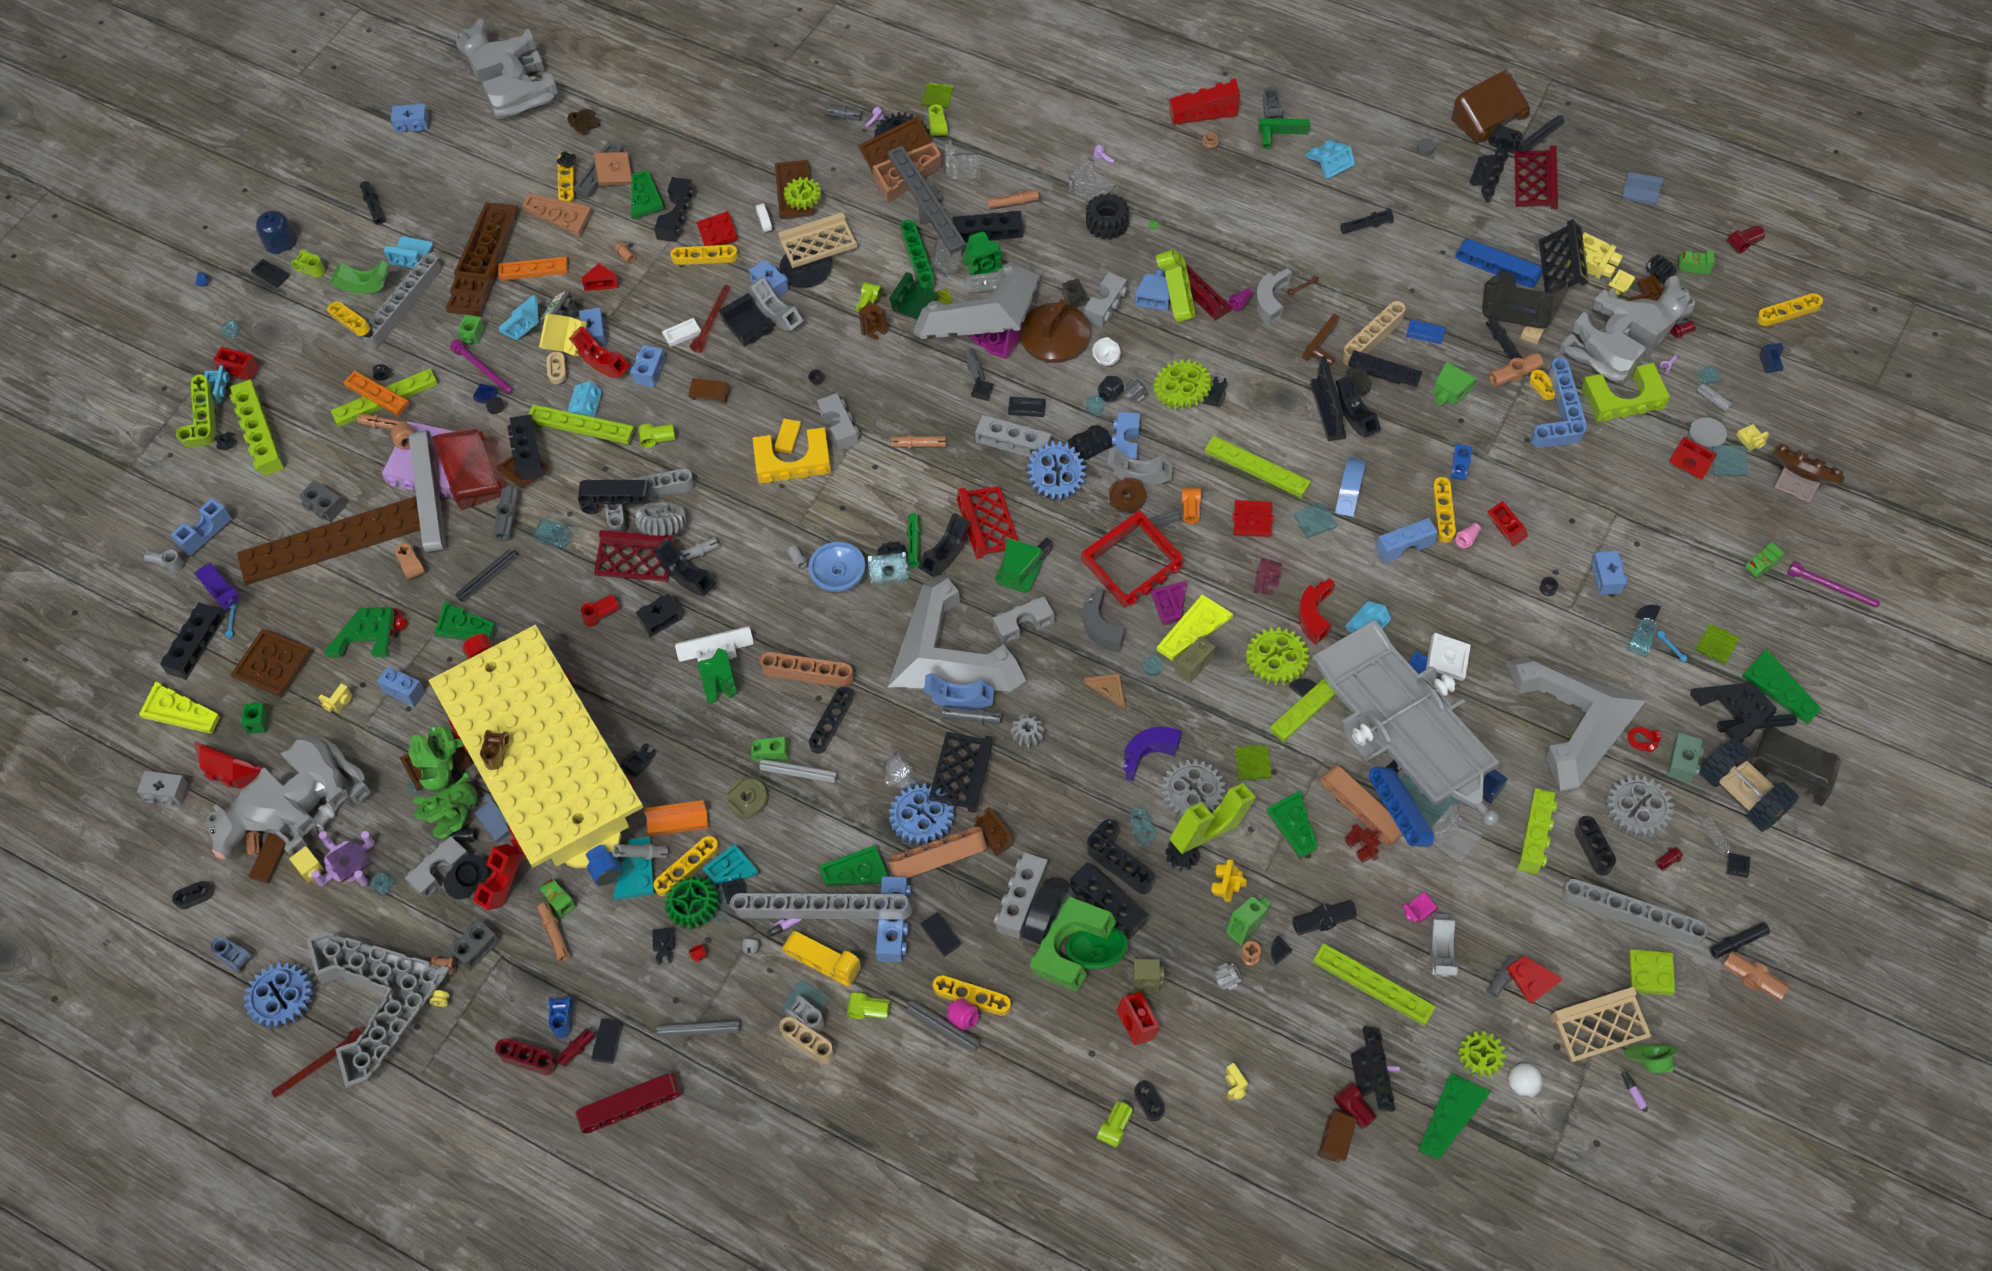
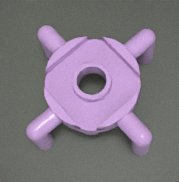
M325 831L320 832L319 837L330 852L324 858L327 873L322 876L319 871L315 870L311 874L317 884L324 886L331 879H334L338 882L357 880L361 886H366L368 880L363 874L367 861L365 852L375 845V841L369 832H362L361 837L365 843L361 846L350 841H344L342 844L336 845ZM345 859H351V863L348 866H341Z

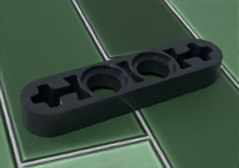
M843 686L836 690L809 739V746L813 753L821 754L827 749L853 702L852 690L849 687ZM845 694H847L848 697H844L842 700V704H840L841 695L844 696ZM838 708L841 710V713L833 716L830 714L832 709ZM825 724L832 726V729L828 732L823 731L821 728ZM821 739L822 745H818L817 747H815L814 743H818Z

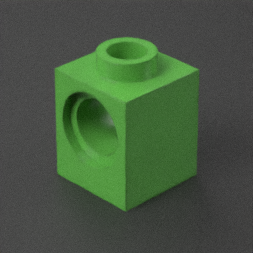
M464 315L458 328L462 342L479 344L485 330L482 318Z

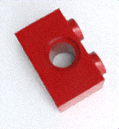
M220 347L213 359L218 370L220 365H224L230 376L245 380H252L259 369L252 354L225 347Z
M1683 437L1669 462L1689 472L1692 476L1703 479L1717 454Z
M1501 501L1487 511L1492 523L1512 547L1528 537L1525 526L1504 501Z
M1142 992L1122 998L1116 1012L1134 1046L1152 1041L1160 1026Z

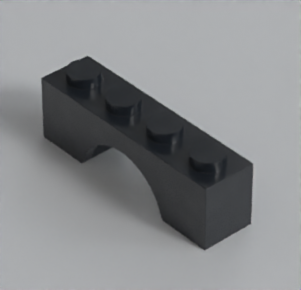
M672 177L668 187L670 201L675 203L676 206L669 213L658 216L654 230L657 240L677 242L678 236L682 234V225L686 222L687 210H690L691 198L695 195V187H693L691 179Z

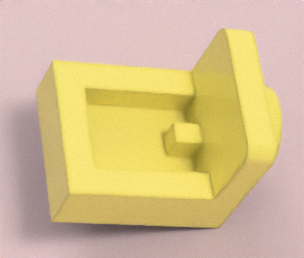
M1619 269L1612 282H1609L1608 289H1615L1617 297L1619 295L1625 297L1635 281V277Z
M340 684L330 698L320 695L318 698L325 710L329 712L333 710L340 713L345 705L349 704L353 695L346 685Z

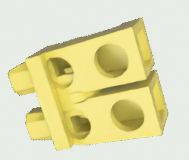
M1584 232L1583 241L1588 273L1595 275L1598 279L1602 275L1611 278L1616 267L1609 263L1618 267L1623 256L1615 252L1616 246H1610L1608 243Z

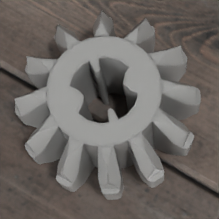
M1028 714L1024 719L1019 716L1018 721L1013 722V728L1011 729L1014 742H1019L1020 747L1026 744L1027 748L1030 747V744L1037 746V741H1042L1043 734L1045 733L1042 721H1037L1036 716L1029 718Z

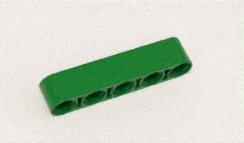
M904 220L900 224L901 237L916 282L919 287L934 291L933 272L916 224L913 220Z

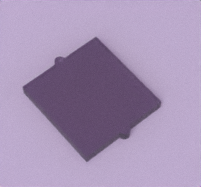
M357 837L326 856L332 866L331 870L336 872L341 882L354 876L356 871H362L373 864L367 853V848L362 846Z

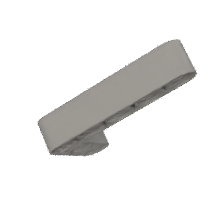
M688 469L628 479L649 481L651 483L650 500L687 493L694 488L693 477ZM604 504L610 531L626 532L627 526L623 506L626 504Z

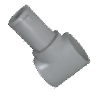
M173 549L162 553L147 550L144 555L145 562L159 564L161 567H166L171 573H178L184 568L183 560Z

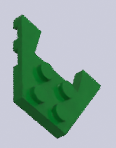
M391 607L359 608L325 649V656L327 658L342 657L350 641H376L370 652L373 657H389L388 645L391 644L390 631L393 630L395 611Z

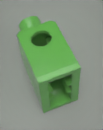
M1446 362L1435 382L1433 393L1436 397L1434 401L1438 405H1443L1446 401L1456 405L1474 389L1476 378Z
M1251 897L1232 913L1226 933L1241 946L1263 924L1268 908L1271 906L1268 899L1261 897L1257 900L1255 897Z

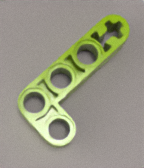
M1175 249L1157 254V264L1166 275L1176 322L1180 323L1195 318V307L1183 255Z
M198 374L191 379L193 425L182 426L176 431V437L187 448L210 445L214 443L216 436L213 387L204 375Z

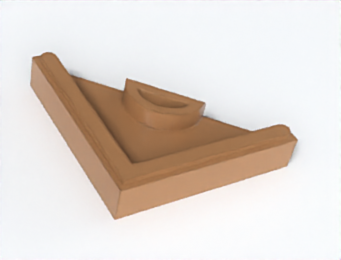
M1120 673L1084 678V684L1119 707L1125 708Z

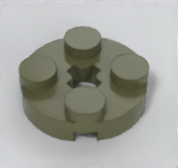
M750 778L751 780H737L730 786L727 793L730 810L745 819H750L760 813L768 801L763 784ZM744 795H752L749 801H743Z

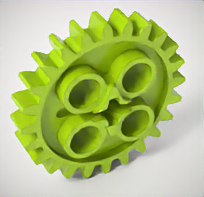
M1181 359L1180 363L1174 361V365L1167 363L1168 368L1162 367V373L1157 372L1158 378H1154L1155 383L1153 387L1157 400L1161 401L1162 405L1167 404L1168 408L1174 406L1175 410L1179 406H1181L1182 410L1185 409V406L1191 409V404L1193 403L1198 406V400L1203 402V396L1208 397V391H1211L1210 385H1212V381L1207 367L1204 368L1202 363L1198 365L1197 361L1191 363L1190 359L1186 363H1184L1183 359Z
M1270 627L1268 633L1263 629L1262 635L1256 633L1255 639L1251 638L1250 644L1247 645L1246 664H1250L1249 671L1254 670V677L1260 675V681L1266 678L1268 685L1271 681H1274L1275 686H1277L1278 681H1281L1284 686L1286 680L1290 683L1293 682V677L1298 680L1300 674L1304 675L1305 668L1308 667L1309 655L1307 654L1309 649L1305 648L1306 642H1300L1301 636L1295 638V631L1288 634V628L1281 632L1280 627L1277 628V631Z

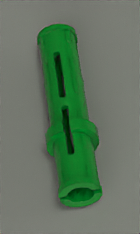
M917 513L908 515L906 534L908 536V565L910 567H918L920 564L919 537L921 529L919 527L920 515Z

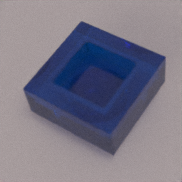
M480 383L473 395V399L476 402L486 404L489 398L496 396L498 390L496 387Z

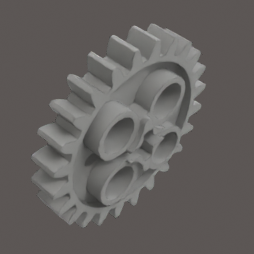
M1187 759L1186 765L1179 762L1178 768L1172 765L1171 771H1166V777H1163V784H1161V790L1163 791L1161 792V798H1165L1164 805L1169 804L1168 811L1175 810V817L1178 814L1183 816L1187 808L1194 806L1190 805L1189 801H1194L1197 804L1202 802L1212 813L1224 799L1223 796L1226 795V790H1224L1226 783L1222 782L1223 776H1217L1218 769L1212 771V764L1205 767V761L1199 765L1197 759L1194 760L1193 764H1190V761ZM1197 776L1198 779H1191L1190 777ZM1176 787H1181V788H1183L1184 790H1182V791H1177L1175 788H1176ZM1204 790H1210V791H1212V793H1208V794H1207V793H1205V792H1203V791H1204Z
M1635 775L1633 780L1630 776H1627L1625 781L1620 779L1618 784L1614 783L1612 789H1610L1609 796L1606 799L1608 803L1606 810H1610L1608 817H1614L1612 824L1619 823L1618 830L1625 828L1626 835L1631 831L1634 838L1638 833H1640L1642 839H1644L1646 833L1651 838L1654 832L1659 835L1662 829L1665 830L1668 824H1670L1671 817L1674 814V811L1671 810L1674 804L1669 803L1672 796H1665L1668 790H1661V783L1654 785V779L1647 782L1646 776L1642 780H1639L1638 775ZM1650 795L1651 797L1645 802L1644 806H1641L1635 815L1629 818L1628 816L1634 812L1635 808L1639 807L1644 799ZM1638 818H1643L1645 822L1640 821Z

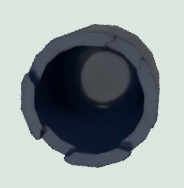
M271 210L258 217L256 230L267 252L280 254L281 251L286 249L290 251L297 242L295 232L283 213Z

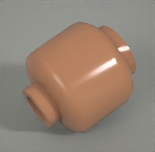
M402 422L396 424L391 429L390 435L397 448L406 450L410 449L409 434L415 433L410 424Z

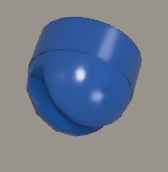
M198 272L195 285L206 286L209 283V277L204 273Z

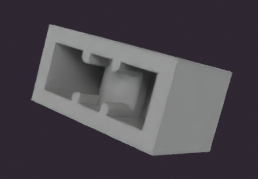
M144 771L137 793L147 803L160 802L167 806H173V804L182 805L189 783L182 775Z

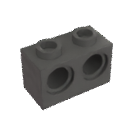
M315 480L299 494L302 500L301 504L308 511L313 510L320 519L325 518L330 522L346 507L340 496Z
M478 919L475 923L468 926L466 932L460 938L452 942L448 950L452 956H455L456 960L471 971L500 941L496 934ZM484 934L481 939H477L479 935ZM465 949H469L466 954H461Z

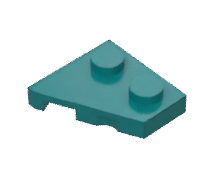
M735 844L702 868L703 872L715 886L737 879L754 877L759 874L758 870Z

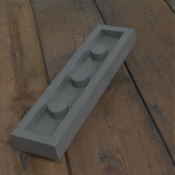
M608 142L600 153L624 151L621 146ZM594 161L573 188L575 193L588 198L598 186Z

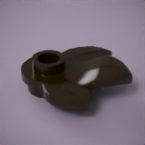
M582 109L578 113L572 112L567 117L569 125L583 135L588 134V128L600 127L599 120L594 116L595 111L590 109Z

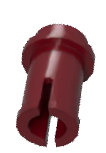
M1692 320L1680 325L1675 324L1671 333L1673 337L1681 338L1684 334L1695 331L1696 325Z
M1677 847L1669 848L1668 852L1657 859L1655 863L1660 870L1665 871L1675 862H1680L1683 854Z

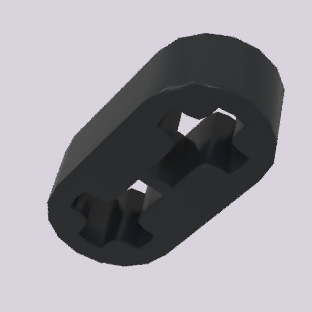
M200 881L176 891L173 894L172 901L179 909H188L209 900L213 896V888L206 881ZM205 888L204 894L201 895V889ZM185 896L184 902L181 903L182 897Z
M1147 1081L1139 1082L1135 1086L1134 1095L1144 1115L1152 1122L1161 1120L1164 1115V1106L1155 1089ZM1140 1088H1143L1144 1090H1149V1099H1146L1144 1094H1139ZM1150 1103H1152L1155 1109L1159 1108L1158 1115L1149 1113L1151 1111Z

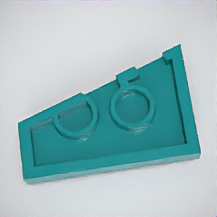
M650 837L629 839L628 845L651 844ZM624 857L622 864L623 873L617 881L613 895L614 901L655 895L652 859Z

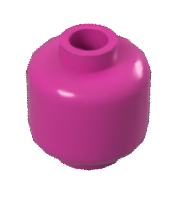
M960 998L951 1002L948 1006V1020L961 1030L973 1028L979 1020L978 1008L966 999Z

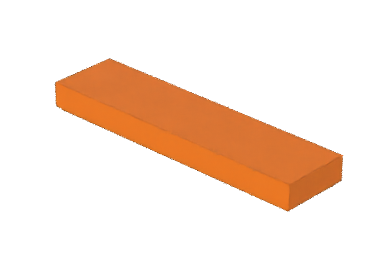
M567 256L498 263V277L500 281L568 274Z
M355 370L343 382L345 387L398 417L410 405L407 399Z

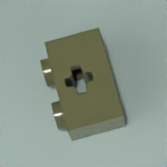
M1200 636L1176 660L1175 673L1188 683H1191L1214 659L1216 646Z

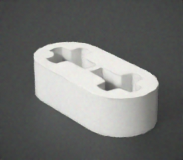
M764 203L755 205L763 232L772 231L771 222Z

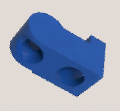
M1455 445L1450 478L1466 481L1473 446Z

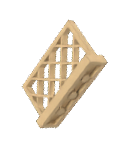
M843 212L778 233L780 245L784 249L792 268L857 247ZM844 229H845V231L843 232V234L838 233V231H841V230H844ZM829 235L827 239L821 238L823 236ZM834 236L840 239L838 240V242L831 241L832 237ZM844 239L851 241V243L842 244ZM813 240L811 244L804 243ZM817 241H818V242H821V243H824V244L822 245V247H818V246H814V245L816 244ZM797 245L795 249L788 248ZM827 245L834 246L833 249H825ZM800 247L807 248L805 253L798 250ZM811 250L818 251L817 254H809ZM795 255L802 257L799 260L793 261Z
M1634 987L1567 1007L1550 1015L1552 1023H1555L1571 1063L1652 1037L1635 998L1637 993ZM1625 1004H1632L1634 1009L1632 1017L1621 1012ZM1609 1010L1616 1014L1613 1023L1602 1019L1604 1011ZM1589 1016L1596 1020L1593 1030L1582 1025L1585 1017ZM1619 1016L1630 1021L1627 1030L1616 1026ZM1569 1022L1577 1026L1574 1035L1566 1033L1562 1024ZM1599 1022L1610 1027L1607 1037L1596 1032ZM1633 1023L1641 1026L1644 1035L1636 1036L1630 1033ZM1580 1028L1591 1033L1587 1043L1576 1038ZM1613 1029L1624 1034L1621 1042L1617 1043L1610 1039ZM1594 1035L1605 1040L1602 1048L1597 1049L1590 1045ZM1574 1041L1585 1047L1581 1055H1574L1572 1050Z

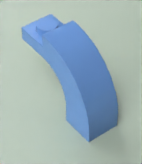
M1348 456L1335 513L1354 517L1367 460Z
M930 673L925 676L924 693L931 696L932 702L939 706L976 710L993 705L994 687L982 680L966 685L952 684Z

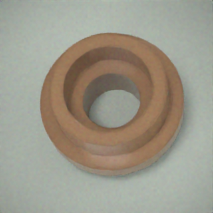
M1206 133L1202 138V144L1206 148H1215L1219 144V138L1215 133Z

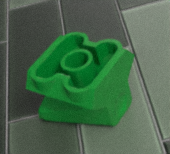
M979 232L969 237L962 260L964 266H969V277L977 280L998 273L997 270L1003 267L1000 243L989 241L985 232Z
M1007 539L1004 559L994 580L1001 586L1022 593L1028 592L1032 588L1033 581L1039 573L1043 562L1039 560L1042 555V549L1017 540Z
M718 648L712 658L698 662L700 678L709 704L717 701L720 692H723L730 699L737 694L727 650Z

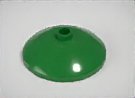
M1114 927L1107 939L1090 932L1079 931L1075 932L1066 943L1068 959L1085 969L1092 970L1113 966L1128 951L1127 937L1123 932Z

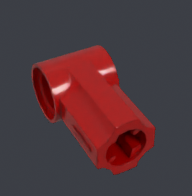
M611 594L595 603H585L580 608L583 623L588 627L596 626L601 618L618 610L619 605Z

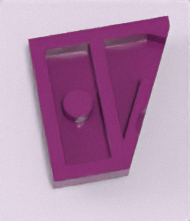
M1186 581L1151 590V597L1162 625L1180 621L1185 598Z

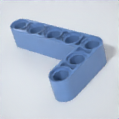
M1557 357L1553 360L1548 373L1555 392V399L1562 422L1541 424L1535 427L1531 443L1537 448L1578 443L1582 440L1587 430V424L1569 363L1565 358Z

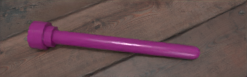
M456 339L451 343L450 350L456 355H463L505 392L512 393V387L466 350L465 343L460 339Z
M1796 561L1792 562L1787 575L1794 578L1795 576H1802L1875 608L1880 605V602L1876 599L1805 570L1801 563Z

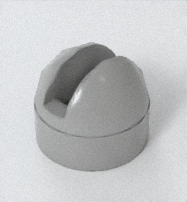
M753 939L743 940L742 950L745 954L748 955L749 950H751V955L758 951L759 941Z

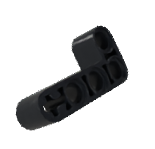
M582 480L579 484L578 502L582 512L586 514H596L599 504H647L650 500L651 483L646 480Z
M1111 819L1104 820L1087 839L1088 855L1138 893H1149L1153 888V874L1114 845L1118 837V825ZM1105 830H1112L1113 833L1107 834V833H1105L1104 831H1105ZM1099 844L1101 847L1093 848L1092 845ZM1109 856H1115L1116 859H1115V860H1110V859H1108L1107 857H1109ZM1128 867L1131 868L1132 871L1126 872L1123 869Z

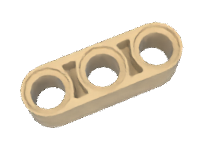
M785 1017L781 1020L779 1027L783 1038L821 1064H828L833 1060V1047L827 1039L794 1017ZM789 1026L795 1027L792 1032L785 1031ZM804 1038H812V1040L809 1043H802V1040ZM821 1049H829L827 1054H819Z

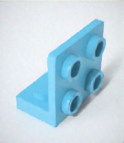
M1328 140L1324 142V145L1314 147L1305 154L1306 158L1320 162L1323 176L1327 179L1355 165L1351 146L1334 140Z
M402 236L396 247L386 246L384 253L389 264L413 269L425 254L430 253L433 243Z
M532 295L512 312V317L499 326V332L514 340H518L532 327L536 326L539 323L537 296Z

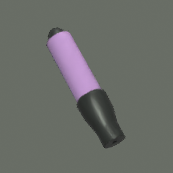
M782 919L775 923L772 929L767 931V935L770 938L780 934L802 921V919Z
M1628 1072L1621 1074L1629 1093L1634 1098L1639 1109L1647 1112L1648 1105Z

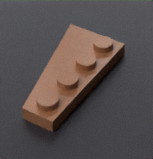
M531 193L528 194L522 205L525 211L578 236L581 235L592 213L590 206Z

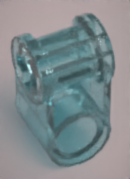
M540 519L532 533V537L540 543L560 548L570 543V536L566 533V527L563 524L551 522L547 519Z
M1644 618L1640 621L1627 651L1645 658L1647 657L1657 629L1654 620Z

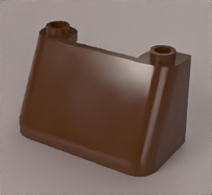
M1503 70L1462 92L1455 100L1451 120L1478 144L1489 138L1492 127L1514 115L1517 120L1526 119L1530 114V106L1512 75L1507 70Z

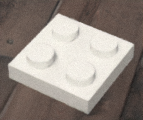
M1434 633L1431 637L1426 669L1433 666L1436 673L1463 681L1466 677L1471 645Z

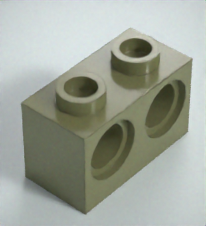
M1134 959L1133 994L1142 992V994H1159V987H1163L1164 967H1160V959Z

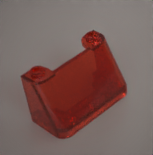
M475 428L432 436L450 489L460 511L501 497L503 485L500 479L496 480L483 445V442L486 441L483 431H478Z

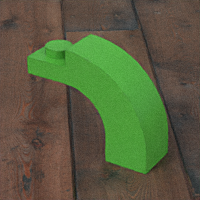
M381 260L374 269L369 271L355 270L341 263L334 270L330 284L351 293H375L383 288L388 273L386 271L388 263Z

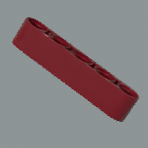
M667 1073L581 1107L575 1114L581 1133L587 1134L680 1097L682 1092L675 1073Z

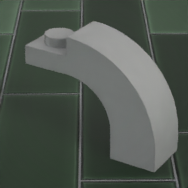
M1288 268L1278 272L1275 276L1269 272L1258 285L1256 310L1260 318L1268 326L1282 318L1283 306L1273 295L1291 284L1292 272Z
M760 277L748 286L756 299L754 302L758 308L780 329L791 331L803 322L795 306H787L781 302L764 277Z
M1115 447L1109 449L1107 465L1114 469V476L1120 480L1129 477L1137 479L1143 485H1156L1167 482L1172 478L1173 464L1162 456L1147 461H1139L1127 457Z
M1432 913L1431 971L1432 974L1442 977L1457 975L1458 967L1454 958L1455 919L1453 914Z

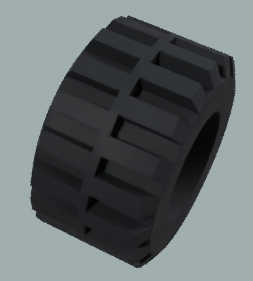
M1107 193V195L1099 194V197L1095 196L1093 200L1088 202L1086 206V227L1090 234H1094V237L1112 240L1113 237L1116 239L1127 230L1129 206H1127L1126 201H1123L1122 197H1117L1116 194L1110 195V193Z

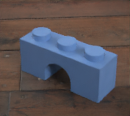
M1118 412V419H1114L1113 430L1117 431L1116 434H1113L1112 445H1115V448L1127 457L1137 460L1138 443H1131L1126 440L1130 438L1138 439L1140 413Z
M213 498L198 510L201 518L195 526L189 527L183 523L170 535L177 546L189 556L196 552L231 520L225 507Z
M1430 518L1378 536L1376 550L1382 561L1386 563L1400 558L1402 552L1410 546L1415 545L1419 551L1435 545L1438 532Z

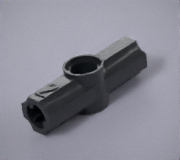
M1351 900L1332 906L1324 904L1316 907L1312 912L1293 917V928L1298 936L1316 930L1327 931L1339 923L1355 919L1357 913L1355 905Z

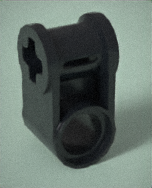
M1497 125L1489 136L1488 142L1493 147H1498L1499 143H1503L1508 152L1515 153L1519 152L1518 145L1523 138V134L1504 125Z

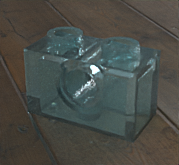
M905 552L868 556L871 583L875 582V584L879 585L889 580L902 582L908 578ZM890 565L893 567V571L886 573L883 571V568Z

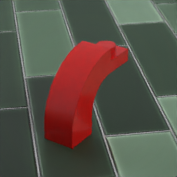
M580 326L569 338L578 349L576 353L592 368L606 376L620 378L630 367L629 363L620 353H612L602 348L584 326Z
M1330 578L1325 582L1321 581L1316 588L1310 584L1304 591L1300 601L1298 612L1300 627L1306 637L1315 645L1322 641L1330 632L1331 624L1317 610V606L1333 592L1335 582Z

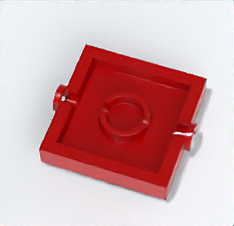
M729 211L697 221L704 246H717L721 243L725 245L738 240Z
M1235 500L1234 513H1232V521H1234L1233 535L1271 537L1272 523L1274 521L1272 502Z

